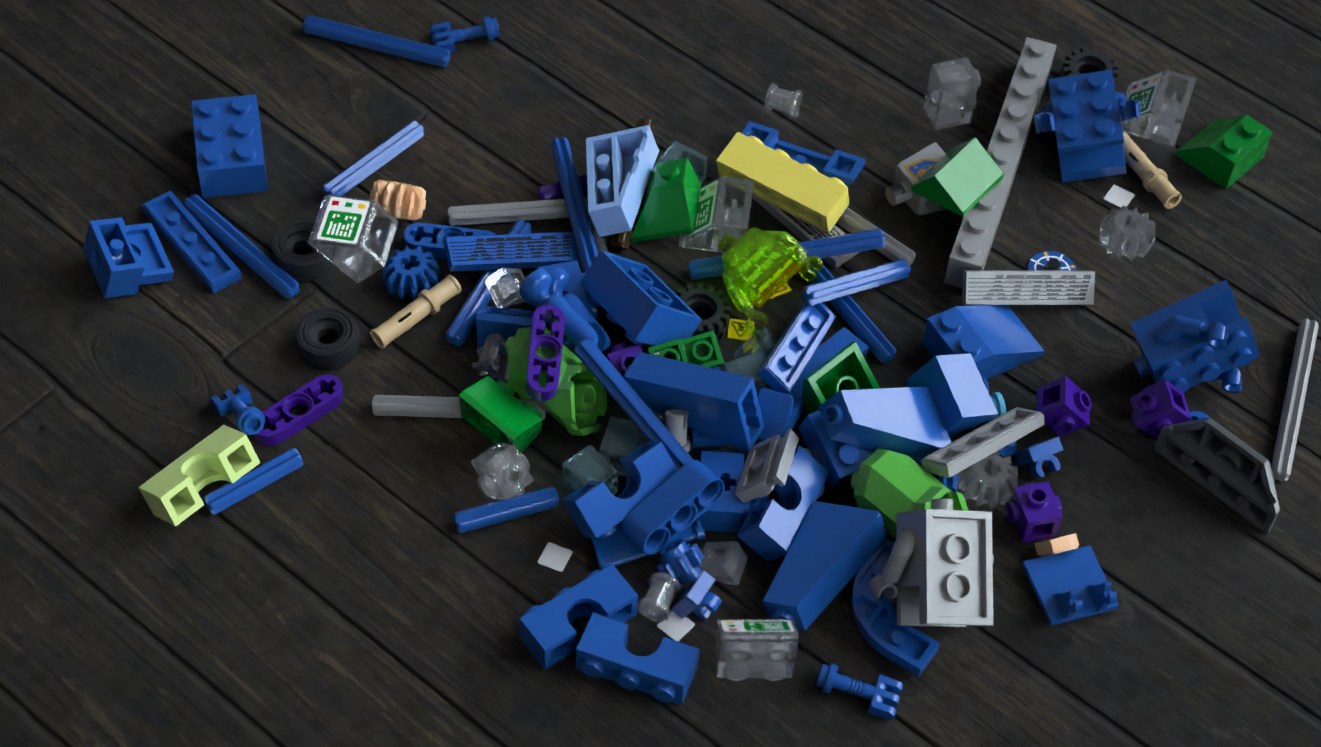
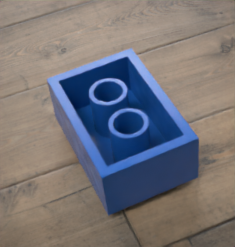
M257 94L192 101L197 169L202 198L268 191Z
M603 250L599 252L580 282L589 292L588 298L594 304L603 307L608 312L606 317L616 325L622 326L626 330L625 336L635 344L640 343V346L643 343H647L653 347L681 338L683 340L689 338L702 321L646 264Z

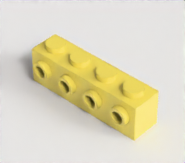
M737 132L716 160L720 178L827 233L831 231L849 205L848 187L841 180L835 177L829 178L819 173L816 168L808 163L801 164L791 159L786 152L780 149L774 150L764 145L755 136H746Z

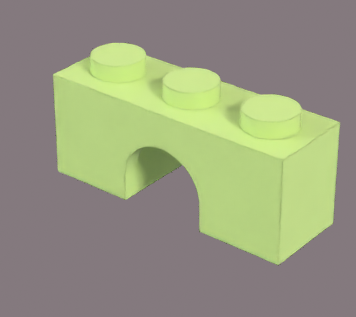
M222 425L139 486V489L154 516L177 526L204 506L198 494L203 487L219 480H226L233 484L257 466L260 461L246 434Z

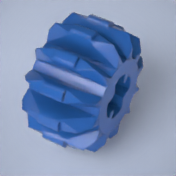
M406 245L403 251L393 249L391 257H385L382 281L387 286L390 295L398 294L401 301L406 297L416 300L418 293L422 290H429L438 284L439 265L434 260L431 251L423 253L421 246L410 250Z

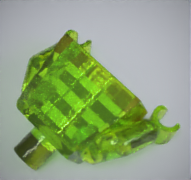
M754 227L750 228L740 239L727 233L718 244V249L724 253L721 258L724 266L722 278L727 293L741 314L745 313L747 316L745 328L752 334L757 332L751 323L752 318H757L763 327L767 324L766 315L763 312L755 311L753 309L754 305L760 308L799 269L801 276L805 280L812 281L816 274L809 268V265L818 272L823 268L821 258L817 256L808 257L806 255L807 250L785 231H763Z

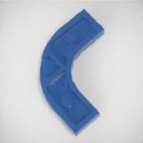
M886 539L856 574L851 598L852 612L859 631L876 651L919 677L937 653L940 643L912 626H897V614L891 604V599H888L883 591L880 598H876L870 591L869 584L875 576L882 574L895 544Z

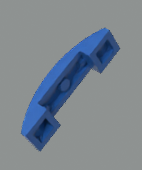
M751 121L742 131V134L755 136L764 145L774 150L780 149L786 152L791 159L801 164L808 163L812 165L819 173L829 178H838L845 185H851L865 165L864 158L837 149L830 157L778 140V130Z

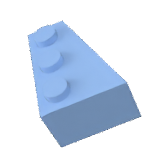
M649 125L586 138L588 212L599 237L632 230L659 152Z

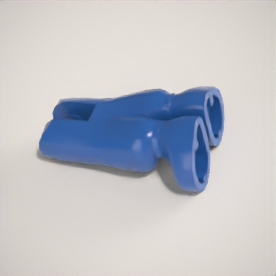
M540 268L527 276L520 286V296L526 303L536 309L543 305L558 307L565 316L564 335L575 348L581 341L590 339L601 352L609 349L611 343L608 334L590 314L581 299L571 293L563 295V291L569 283V273L564 268H557L551 273H548L544 268ZM545 319L546 322L552 325L551 319Z

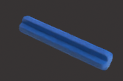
M291 448L247 472L233 484L229 482L205 495L204 502L211 514H217L302 467L303 459L300 453L295 448Z
M548 487L456 512L454 514V523L457 531L464 533L556 508L559 506V496L555 487Z

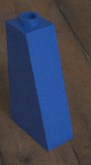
M639 352L633 363L625 370L624 379L652 411L665 416V412L670 409L688 411L687 426L743 451L750 452L765 427L752 377Z
M929 386L841 390L818 406L830 439L872 451H876L878 448L907 455L916 463L922 464L921 460L924 457L952 443Z
M814 501L763 599L770 620H789L794 629L806 630L886 541L888 533L880 511Z

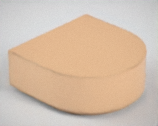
M1076 533L1035 543L1037 554L1041 557L1076 549L1079 546Z

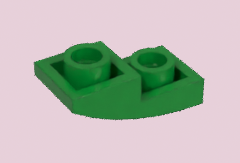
M714 330L683 340L681 338L648 348V352L651 355L699 366L715 368L724 365Z

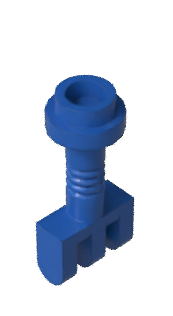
M490 16L483 17L484 24L475 25L472 28L466 27L463 30H451L450 22L433 25L430 27L432 43L434 46L447 49L452 53L456 52L455 42L488 36V41H494V37L500 36L497 19H490Z
M243 384L236 386L237 394L235 395L230 389L223 392L224 400H221L217 395L210 398L213 408L221 417L231 412L236 415L235 422L240 432L246 435H255L263 429L265 417L258 408L253 406L247 407L253 401L249 390Z
M833 663L830 666L822 665L816 681V686L821 687L822 692L829 694L833 687L856 696L859 695V697L870 700L867 713L886 720L894 719L896 714L894 707L898 706V694L901 693L903 684L900 681L879 674L875 686L837 673L839 665Z

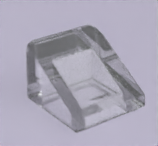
M500 268L485 279V284L498 308L525 302L519 294L520 286L525 280L521 269Z
M738 542L706 543L702 552L705 558L701 560L702 564L699 566L702 572L706 571L716 581L729 585H738L748 559Z

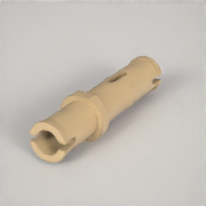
M1123 132L1124 144L1122 145L1125 161L1141 178L1143 187L1148 192H1153L1165 208L1171 209L1178 205L1182 199V194L1167 180L1168 175L1163 169H1158L1130 136Z
M447 275L445 279L431 289L422 290L418 293L416 300L398 311L380 326L371 330L372 340L378 347L384 349L389 343L408 331L429 314L435 315L440 311L441 305L456 294L461 293L462 289L459 282L452 275Z

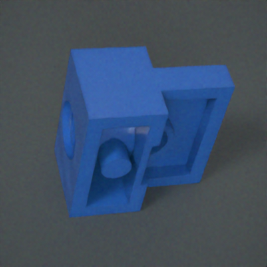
M122 217L89 221L83 250L104 298L137 294L139 285L172 281L174 271L152 223L125 225Z

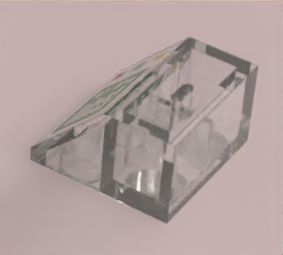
M1164 70L1129 83L1125 96L1128 100H1138L1140 118L1134 117L1131 120L1125 119V121H1121L1122 131L1175 147L1197 78Z
M721 176L700 188L694 232L682 234L679 247L722 252L732 242L740 247L739 252H745L754 180Z
M328 194L323 198L308 243L352 280L359 283L385 266L399 221L374 200Z
M717 619L715 636L717 678H728L733 681H740L746 678H766L771 681L792 678L799 640L798 631L793 619Z

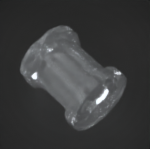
M771 83L767 91L764 109L766 111L775 109L790 114V117L796 118L800 109L803 92L798 89L795 92L780 89L777 87V84Z
M660 572L653 573L649 579L650 588L646 597L639 601L637 609L647 619L663 622L668 620L670 616V604L673 598L679 595L681 584L671 575Z

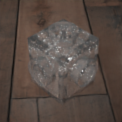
M498 442L471 461L479 476L477 480L479 487L491 498L508 500L511 497L522 495L525 492L524 487L534 481L529 472L530 464L527 458L517 450L514 444Z

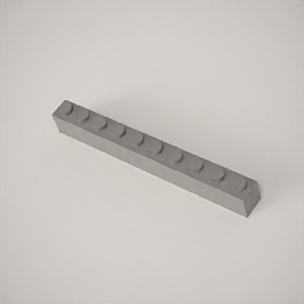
M1029 37L1026 38L987 149V153L1003 172L1004 178L964 216L949 258L945 284L963 288V270H984L1034 121V116L1036 115L1050 74L1057 46L1055 44Z

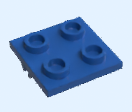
M1091 546L1024 561L1022 564L1050 626L1119 608L1117 592L1112 591V582L1107 581Z

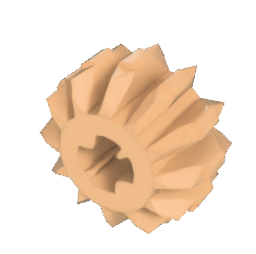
M378 180L374 182L373 190L370 192L369 200L371 201L369 208L373 212L384 216L417 220L422 218L423 210H425L426 191L422 187L411 184Z

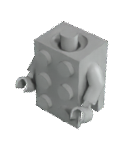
M931 499V509L896 513L897 538L882 574L875 576L871 580L869 588L876 598L881 597L882 591L888 599H894L897 596V626H992L994 562L992 553V512L953 510V499Z

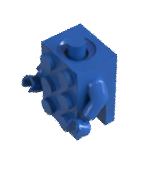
M1112 70L1048 79L1051 102L1046 103L1041 113L1034 116L1036 133L1041 131L1048 132L1050 130L1051 132L1055 131L1062 183L1126 174L1121 121H1125V119L1131 120L1134 117L1140 118L1138 100H1128L1123 93L1116 92Z
M1227 280L1130 323L1142 354L1141 357L1133 360L1141 379L1152 375L1155 383L1165 378L1183 391V393L1188 388L1204 381L1216 383L1218 380H1222L1221 388L1225 392L1239 393L1241 391L1242 379L1240 377L1241 373L1235 367L1245 366L1260 356L1249 320L1246 316L1240 318L1232 289Z

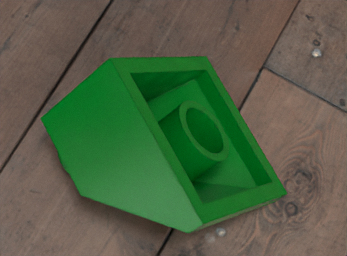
M688 158L660 162L655 165L635 218L631 235L632 242L694 232L701 183Z

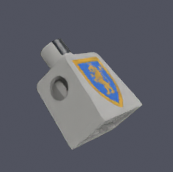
M936 142L897 165L894 185L887 187L885 190L886 198L892 206L906 202L917 215L946 209L911 191V186L945 155V152Z

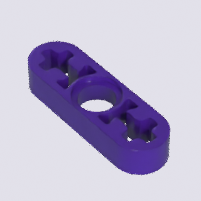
M553 305L540 306L533 314L526 391L531 398L537 401H548L558 391L565 316L558 307ZM545 319H551L550 335L544 334ZM546 346L555 352V356L550 359H543L535 351L539 347ZM540 370L547 371L546 387H539Z
M329 374L318 376L262 412L265 417L264 427L268 426L271 429L276 427V430H264L263 427L259 433L255 434L256 441L267 447L279 445L338 407L343 401V388L340 379ZM296 405H304L308 408V411L300 416L292 415L289 412Z

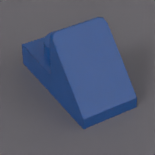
M762 388L758 395V401L765 427L755 443L758 444L777 434L781 438L784 437L786 430L792 429L803 413L805 399Z

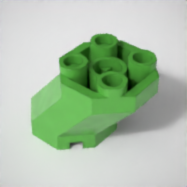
M531 327L518 329L516 335L509 337L506 342V353L509 362L507 384L514 392L519 394L521 399H533L526 391ZM544 327V334L550 335V331ZM563 344L557 394L548 401H535L571 435L585 436L599 430L601 424L595 422L598 415L604 416L607 410V391L583 362ZM546 346L539 347L535 351L543 359H550L555 356V352ZM540 370L539 387H546L547 371Z
M878 448L860 464L859 470H856L852 475L851 486L854 489V497L858 508L880 511L887 532L895 539L897 538L896 513L931 509V499H953V510L969 511L963 493L950 491L912 458L904 454Z

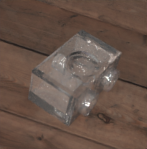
M967 57L932 64L924 110L935 130L970 123L972 111L976 107L975 97L977 88L980 86L981 80L978 70L972 67Z

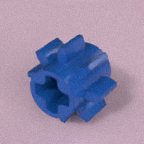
M679 539L660 551L662 559H660L661 563L657 565V568L665 581L671 579L676 581L678 585H683L701 574L702 570L699 566L702 564L701 560L705 557L696 543L690 546L689 543H685L684 539Z

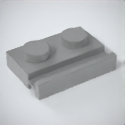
M791 428L786 430L784 437L781 438L777 434L753 445L750 452H748L735 492L743 503L755 498L766 497L774 489L775 484H778L780 487L785 486L799 437Z

